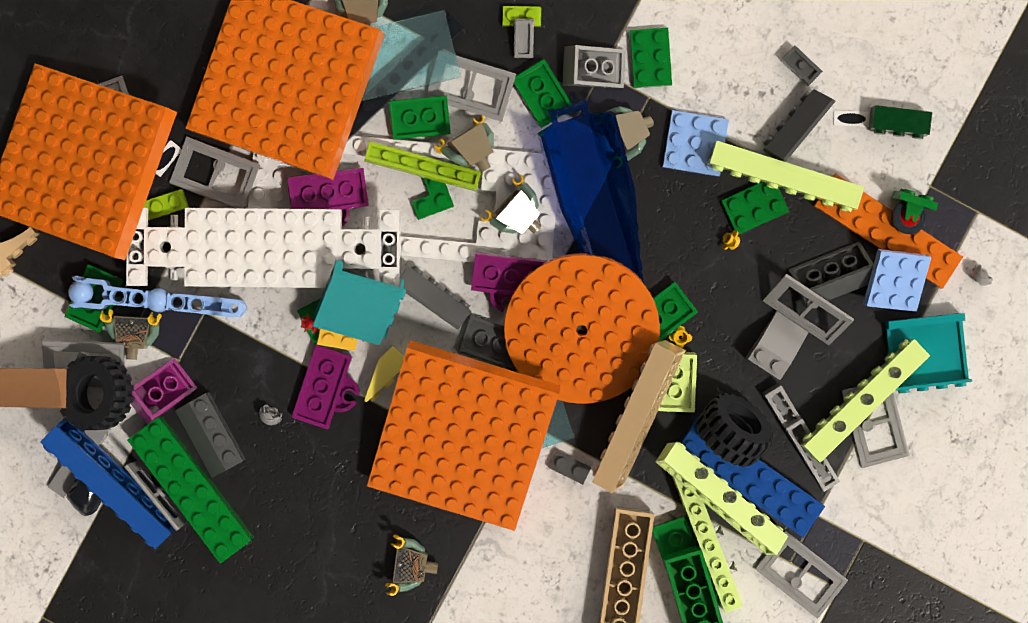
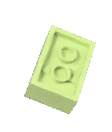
M695 352L684 353L658 411L695 412L697 354Z

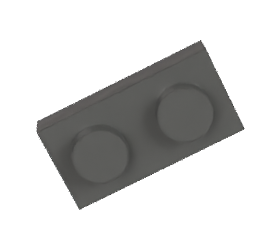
M795 45L781 59L808 86L823 72Z
M556 451L548 467L582 485L591 470L590 466L559 451Z

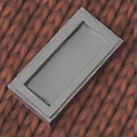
M515 18L514 58H533L534 19Z

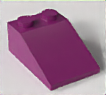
M173 358L134 385V391H132L134 399L130 404L145 424L148 425L194 392L197 387L177 360Z

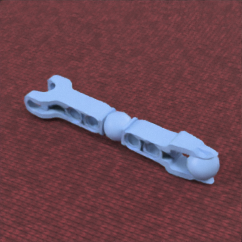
M80 276L72 277L75 282L70 285L68 290L69 297L73 301L69 305L72 308L106 309L108 305L144 306V308H149L157 313L172 309L180 312L225 317H241L247 310L246 303L239 299L173 294L161 288H155L151 291L111 286L108 280ZM90 284L103 285L104 292L102 293L103 300L101 304L88 303L93 296V288ZM118 291L124 294V299L121 302L115 298ZM137 293H141L144 298L140 304L135 301ZM176 297H180L183 302L179 308L173 304ZM195 299H199L202 302V307L199 310L193 307ZM233 304H236L238 306V311L236 313L232 311Z

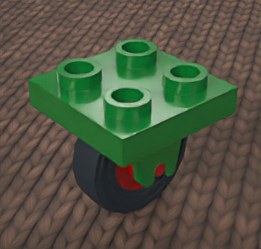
M900 188V191H894L892 198L901 201L892 211L891 219L894 227L904 234L919 232L927 220L925 209L935 211L939 203L933 202V197L920 194L915 196L916 192Z

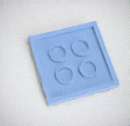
M672 110L662 167L719 177L720 172L711 169L712 166L708 165L714 143L716 141L725 143L729 119Z
M878 249L863 304L869 307L917 311L931 256Z

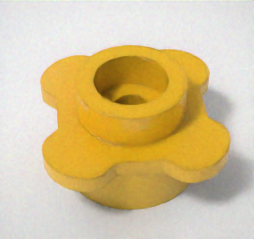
M734 230L731 233L724 234L722 240L723 250L728 248L734 250L739 246L740 237L738 236V231Z
M680 326L676 332L669 335V339L674 341L676 346L684 348V345L692 340V336L685 331L683 326Z

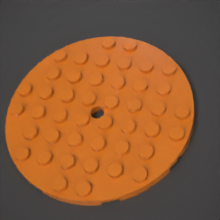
M580 253L551 259L534 271H531L520 282L508 304L504 332L509 356L519 373L560 385L557 400L568 403L588 404L616 397L631 388L636 379L639 380L641 376L640 368L644 362H647L650 356L648 355L649 348L652 344L655 345V343L659 342L660 323L657 307L651 293L632 270L604 256ZM584 325L588 330L584 334H579L576 330L577 327Z

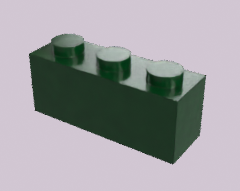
M875 105L871 107L869 130H873L874 134L885 135L886 132H890L895 137H904L906 134L912 135L913 139H923L930 135L932 112Z

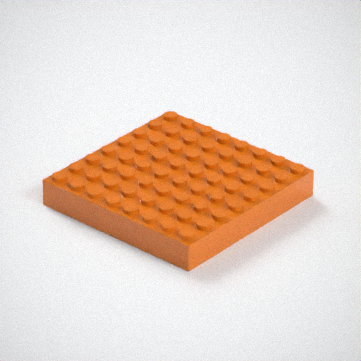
M231 0L186 129L334 180L385 34L378 28L292 0Z
M35 64L0 161V216L111 257L125 260L177 112L167 107Z
M410 340L367 487L515 531L559 396L560 385Z

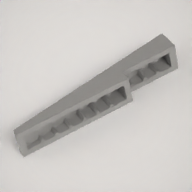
M776 383L762 392V395L821 489L825 492L839 483L838 477L826 458L821 463L816 462L800 445L804 442L802 440L803 437L810 431L799 416L783 387Z
M111 428L106 430H85L84 433L100 447ZM61 466L48 488L64 498L77 479L72 475L71 470Z

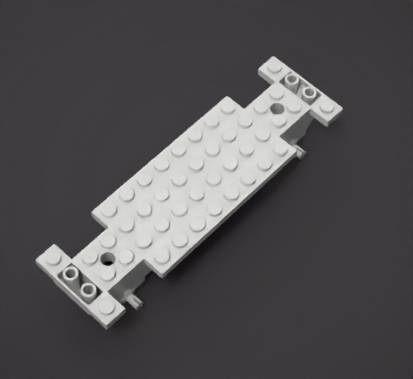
M143 208L127 253L126 286H148V267H165L170 269V280H178V269L184 267V286L325 288L337 260L344 262L343 269L361 271L360 276L368 278V271L379 269V282L398 287L400 277V210H380V229H369V217H361V228L342 229L341 209L185 208V228L178 227V215H170V227H148V208ZM166 242H169L171 245L169 252H165L163 249ZM362 243L366 250L362 255H359L356 252V247Z

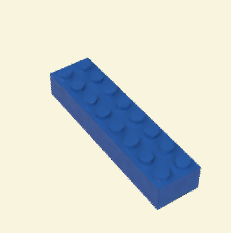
M65 417L40 441L43 444V448L57 457L58 462L62 466L71 470L72 475L76 479L85 483L91 493L99 496L105 506L112 508L119 519L126 521L133 532L140 534L148 546L156 549L173 532V526L133 477L81 429L75 428L73 424H69L66 421L67 417Z
M696 417L679 441V443L686 447L685 450L690 454L696 455L700 459L699 462L704 466L710 467L718 478L726 480L728 485L734 490L740 492L744 497L804 538L825 506L760 460L751 466L744 467L732 465L729 461L722 460L701 439L697 429L698 417Z

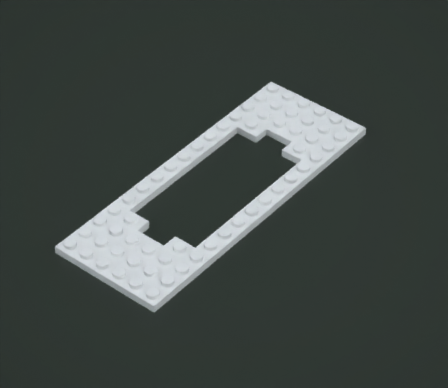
M353 136L346 143L343 155L365 157L370 141L459 165L442 153H437L434 149V144L437 147L442 146L437 143ZM493 149V153L486 156L491 167L483 172L481 191L496 192V211L516 188L512 179L516 183L521 182L522 179L518 175L521 174L525 180L524 183H528L537 196L539 204L537 210L540 214L535 220L541 224V228L536 233H532L528 228L522 234L518 231L514 234L500 232L490 222L478 221L476 243L400 236V256L474 263L475 253L482 252L551 260L561 155ZM253 153L252 162L260 164V168L249 195L248 209H291L286 178L313 175V173ZM362 243L356 247V252H365L366 250Z

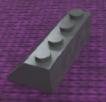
M815 89L811 92L806 91L800 98L802 103L798 107L794 106L788 113L790 116L786 122L782 120L776 127L778 132L774 137L770 135L763 143L765 145L763 151L771 158L786 162L836 101Z
M856 242L788 270L792 278L829 301L867 286L874 264L861 243ZM797 292L804 307L807 308L809 299Z
M408 266L399 278V283L401 279L404 280L403 288L406 289V294L459 330L471 313L469 309L471 305L462 299L458 302L453 298L455 294L445 288L443 291L437 287L439 283L430 277L427 280L422 276L424 272L419 268Z
M210 392L205 393L175 411L212 478L246 460Z

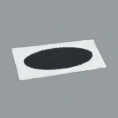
M834 110V126L869 127V112Z
M171 140L164 148L156 174L160 177L182 150Z

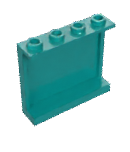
M336 260L316 308L312 327L380 345L382 339L387 337L388 325L392 326L394 312L397 313L399 310V300H403L405 297L404 280L401 279L397 287L342 271L344 262Z
M965 313L884 322L888 355L892 352L895 353L899 349L898 345L905 339H915L930 355L896 389L899 394L909 393L910 389L917 388V391H927L932 386H936V389L948 388L947 385L955 384V387L967 386V382H972L968 375L962 322L966 321Z

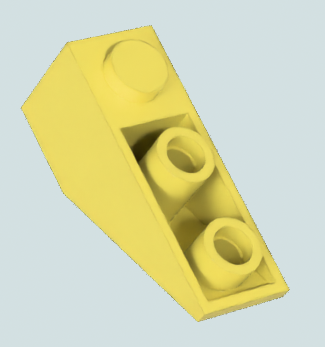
M392 346L379 358L365 397L366 402L369 400L373 402L381 395L379 390L383 387L387 389L395 381L393 377L400 373L404 356L395 346Z

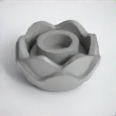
M981 264L975 265L972 275L981 286L992 284L993 278L988 275L987 270L983 269Z
M266 404L259 410L261 421L267 425H276L282 420V413H279L276 407H269Z

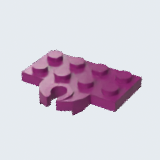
M364 168L336 171L334 180L316 174L286 178L291 209H341L342 227L349 220L350 209L369 206Z
M476 252L471 291L490 293L493 307L503 312L505 307L503 301L511 299L520 282L531 271H534L548 260Z
M316 344L291 418L329 429L334 412H345L353 408L357 402L347 401L344 397L345 392L349 390L354 392L355 395H360L357 382L347 375L353 356Z

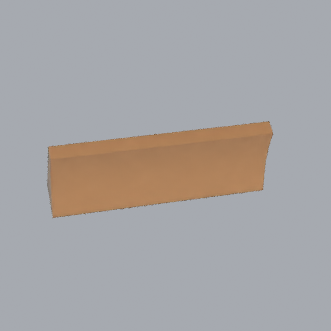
M0 368V407L66 408L67 369Z

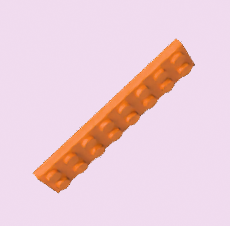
M837 174L833 175L834 178L844 180ZM865 192L862 194L858 209L851 212L840 210L841 206L833 204V207L824 205L822 200L819 199L814 204L815 208L879 249L931 256L926 279L940 289L944 288L963 258L962 255L922 229L914 234H904L898 231L892 223V210Z

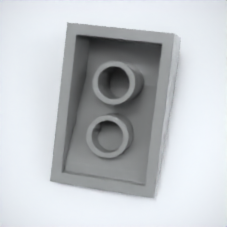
M580 45L564 47L563 85L624 88V49Z
M776 311L745 359L776 380H781L809 332Z

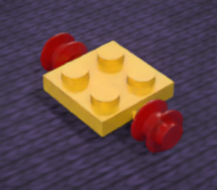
M308 313L306 317L302 316L301 328H304V332L307 329H311L312 334H314L320 328L312 327L314 318H310ZM320 329L317 345L355 351L358 339Z

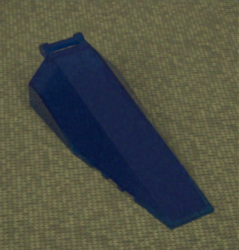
M585 99L579 100V103L556 110L554 108L549 109L548 114L552 124L538 132L537 135L560 210L580 253L613 259L632 270L644 284L635 186L616 114L612 111L589 113ZM582 110L583 115L561 122L557 120L559 116Z

